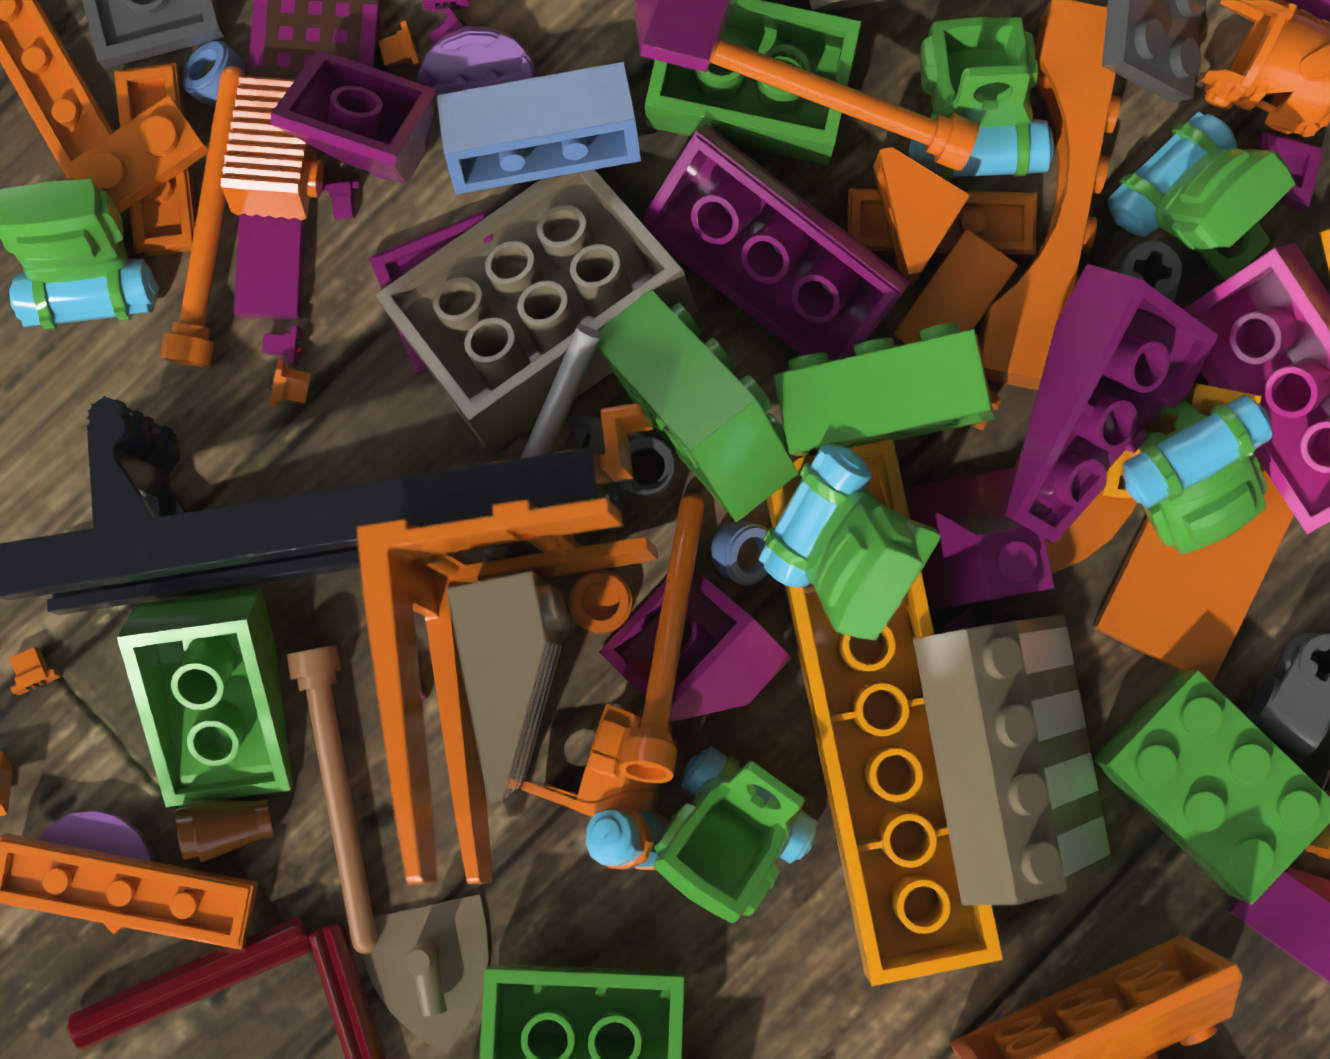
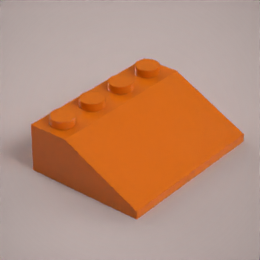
M1179 935L952 1040L950 1044L957 1059H1158V1051L1179 1041L1181 1045L1189 1046L1207 1040L1218 1031L1216 1024L1233 1016L1242 975L1236 963Z

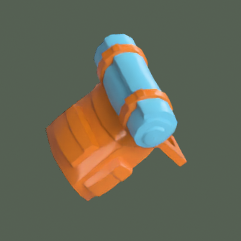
M606 703L594 737L579 793L576 794L551 784L527 780L523 781L521 790L591 816L592 819L586 831V846L590 856L601 865H606L612 869L628 870L635 867L640 870H656L652 866L658 855L654 845L661 832L669 823L666 817L656 811L659 798L658 790L661 783L637 781L625 776L619 769L624 741L632 737L635 728L641 727L643 711L624 704ZM668 722L667 732L672 735L673 725ZM672 739V744L675 747L677 745V741Z

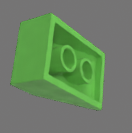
M261 586L136 604L118 634L117 640L165 806L172 807L191 804V799L224 800L290 791L293 783L276 644Z

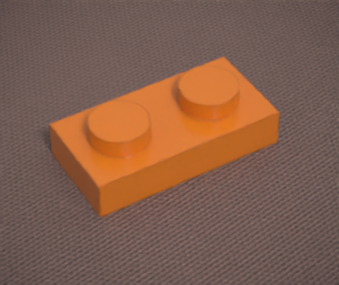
M167 95L64 165L73 180L92 178L99 189L108 192L116 208L122 213L207 155L208 148L170 95Z

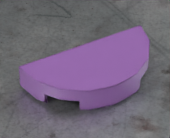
M466 26L445 34L427 51L418 72L417 83L437 89V95L466 89L525 80L527 78L539 77L531 54L513 36L493 27Z
M102 809L68 814L47 826L38 838L39 840L157 862L156 852L152 845H148L142 832L130 823L131 820L124 815Z

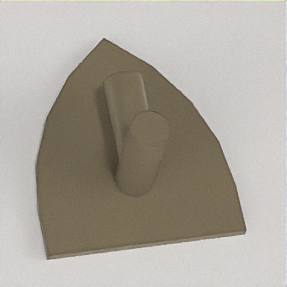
M481 893L374 916L378 938L377 946L372 952L362 954L371 983L389 1012L414 1036L445 1054L449 1053L470 1024L483 993L484 969L488 967L489 946Z

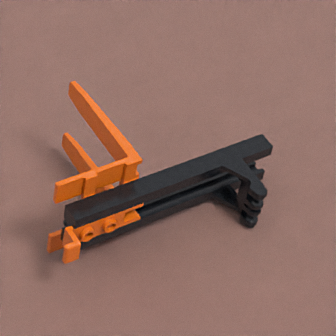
M103 396L102 399H99L94 404L91 403L92 407L90 410H87L89 416L86 419L90 421L87 425L93 528L0 543V598L11 601L52 594L53 598L47 599V611L57 615H64L361 568L363 596L394 811L408 884L437 882L434 818L414 622L415 611L424 615L426 620L452 800L466 881L468 884L492 883L491 849L484 776L447 588L530 571L541 578L658 561L657 547L647 537L583 546L574 538L576 534L625 527L619 481L633 479L628 434L653 429L652 420L642 406L638 403L601 409L606 454L599 455L592 447L563 450L552 454L496 461L485 465L188 513L170 486L169 474L180 461V448L176 446L179 441L176 440L177 434L173 433V429L165 425H158L154 422L153 418L149 416L144 417V413L126 407V403L118 399L113 400ZM525 542H530L543 552L475 563L463 554V552Z

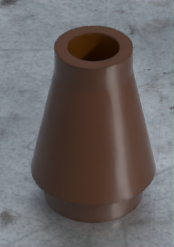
M268 798L259 800L191 799V806L179 808L175 811L179 845L184 860L199 857L201 863H204L261 838L274 836V825Z

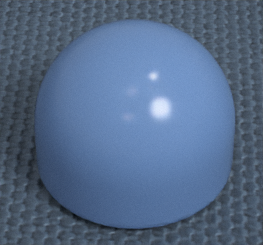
M220 40L211 41L199 47L187 60L182 71V87L200 103L215 107L222 71L228 66H237L247 76L246 68L240 56L226 43ZM216 61L210 72L200 79L202 68L207 63Z
M739 520L737 523L731 521L722 526L714 535L710 547L711 560L717 572L724 578L744 586L756 584L765 578L768 573L761 561L757 560L753 566L740 569L737 556L741 545L749 538H753L757 543L760 555L766 545L763 538L768 528L748 520Z

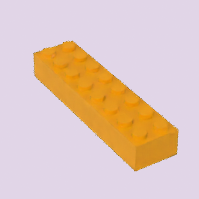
M893 439L849 447V449L864 460L872 473L867 490L877 497L888 509L910 519ZM817 454L791 459L799 474L767 498L772 527L776 526L801 482L800 472L805 463L813 462ZM921 571L914 583L910 585L902 602L876 640L856 638L836 632L829 621L827 613L823 610L821 601L812 583L804 587H793L784 584L865 976L872 986L1003 960L992 905H962L913 642V639L934 635Z

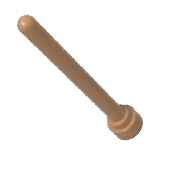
M337 645L286 654L290 680L297 679L299 691L306 690L352 946L357 952L367 954L375 949L378 938L331 685L337 684L335 671L341 670Z

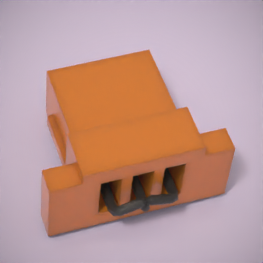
M405 20L400 22L402 30L397 31V34L377 41L384 65L388 70L407 63L409 65L413 64L418 70L422 65L418 52L420 51L417 37L412 34L411 28Z
M278 358L275 375H271L269 379L268 389L272 390L269 406L276 407L277 401L283 402V399L306 403L311 373L289 369V365H284V359Z
M32 647L10 657L16 674L14 678L16 685L10 687L13 694L22 695L29 691L33 692L45 687L47 683L62 677L60 671L48 668L41 649L37 647Z

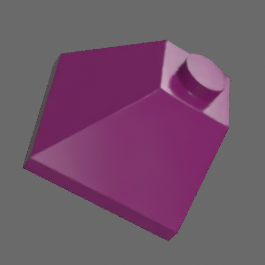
M317 49L271 112L270 124L348 165L368 171L378 178L394 180L407 185L427 152L438 90Z
M1018 467L903 487L910 520L933 527L940 535L938 544L921 570L929 611L1054 588L1045 538L1005 516Z
M695 568L669 722L748 705L792 658L754 618ZM666 581L599 651L645 698Z

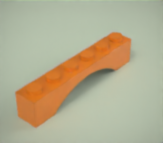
M1050 0L1040 19L1035 44L1036 60L1038 61V76L1035 89L1044 104L1054 136L1058 171L1055 204L1044 241L1029 269L1014 287L988 308L981 318L978 341L987 380L1034 390L1039 389L1056 322L1080 279L1076 277L1080 255H1088L1094 242L1097 218L1088 216L1092 193H1101L1109 166V157L1100 155L1104 132L1110 134L1113 132L1121 104V96L1112 94L1116 73L1102 66L1107 7L1073 0Z

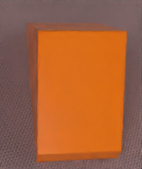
M889 147L879 150L873 168L897 271L911 282L910 285H914L970 195L897 149Z

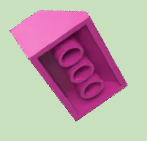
M1291 243L1272 249L1183 310L1219 335L1200 370L1209 385L1262 396L1259 405L1269 415L1272 438L1256 448L1254 454L1306 534H1309L1330 522V294L1296 243Z

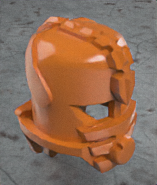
M1221 0L1220 5L1251 21L1252 24L1245 34L1229 70H1208L1206 73H1200L1198 81L1205 83V100L1209 104L1223 110H1230L1233 105L1247 111L1252 110L1254 107L1262 109L1269 113L1264 123L1271 129L1287 135L1295 133L1306 138L1314 136L1320 128L1327 127L1330 123V22L1325 19H1318L1312 13L1303 9L1299 10L1297 5L1283 0ZM1264 96H1272L1270 104L1261 99Z

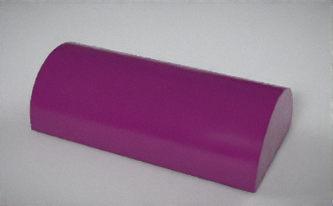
M708 124L696 130L640 220L664 249L801 356L827 353L828 359H835V361L854 357L853 346L867 342L911 284L909 280Z

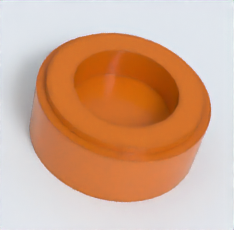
M593 570L585 573L574 583L569 594V609L572 617L582 628L593 633L604 634L617 630L627 621L632 610L633 599L630 588L619 575L608 570Z

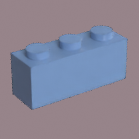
M624 62L436 95L444 155L455 195L641 161L635 115Z

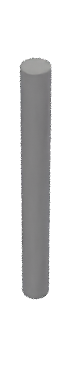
M577 325L521 459L551 454L601 339V334L595 329L585 325ZM511 545L483 549V551L491 557L504 559Z

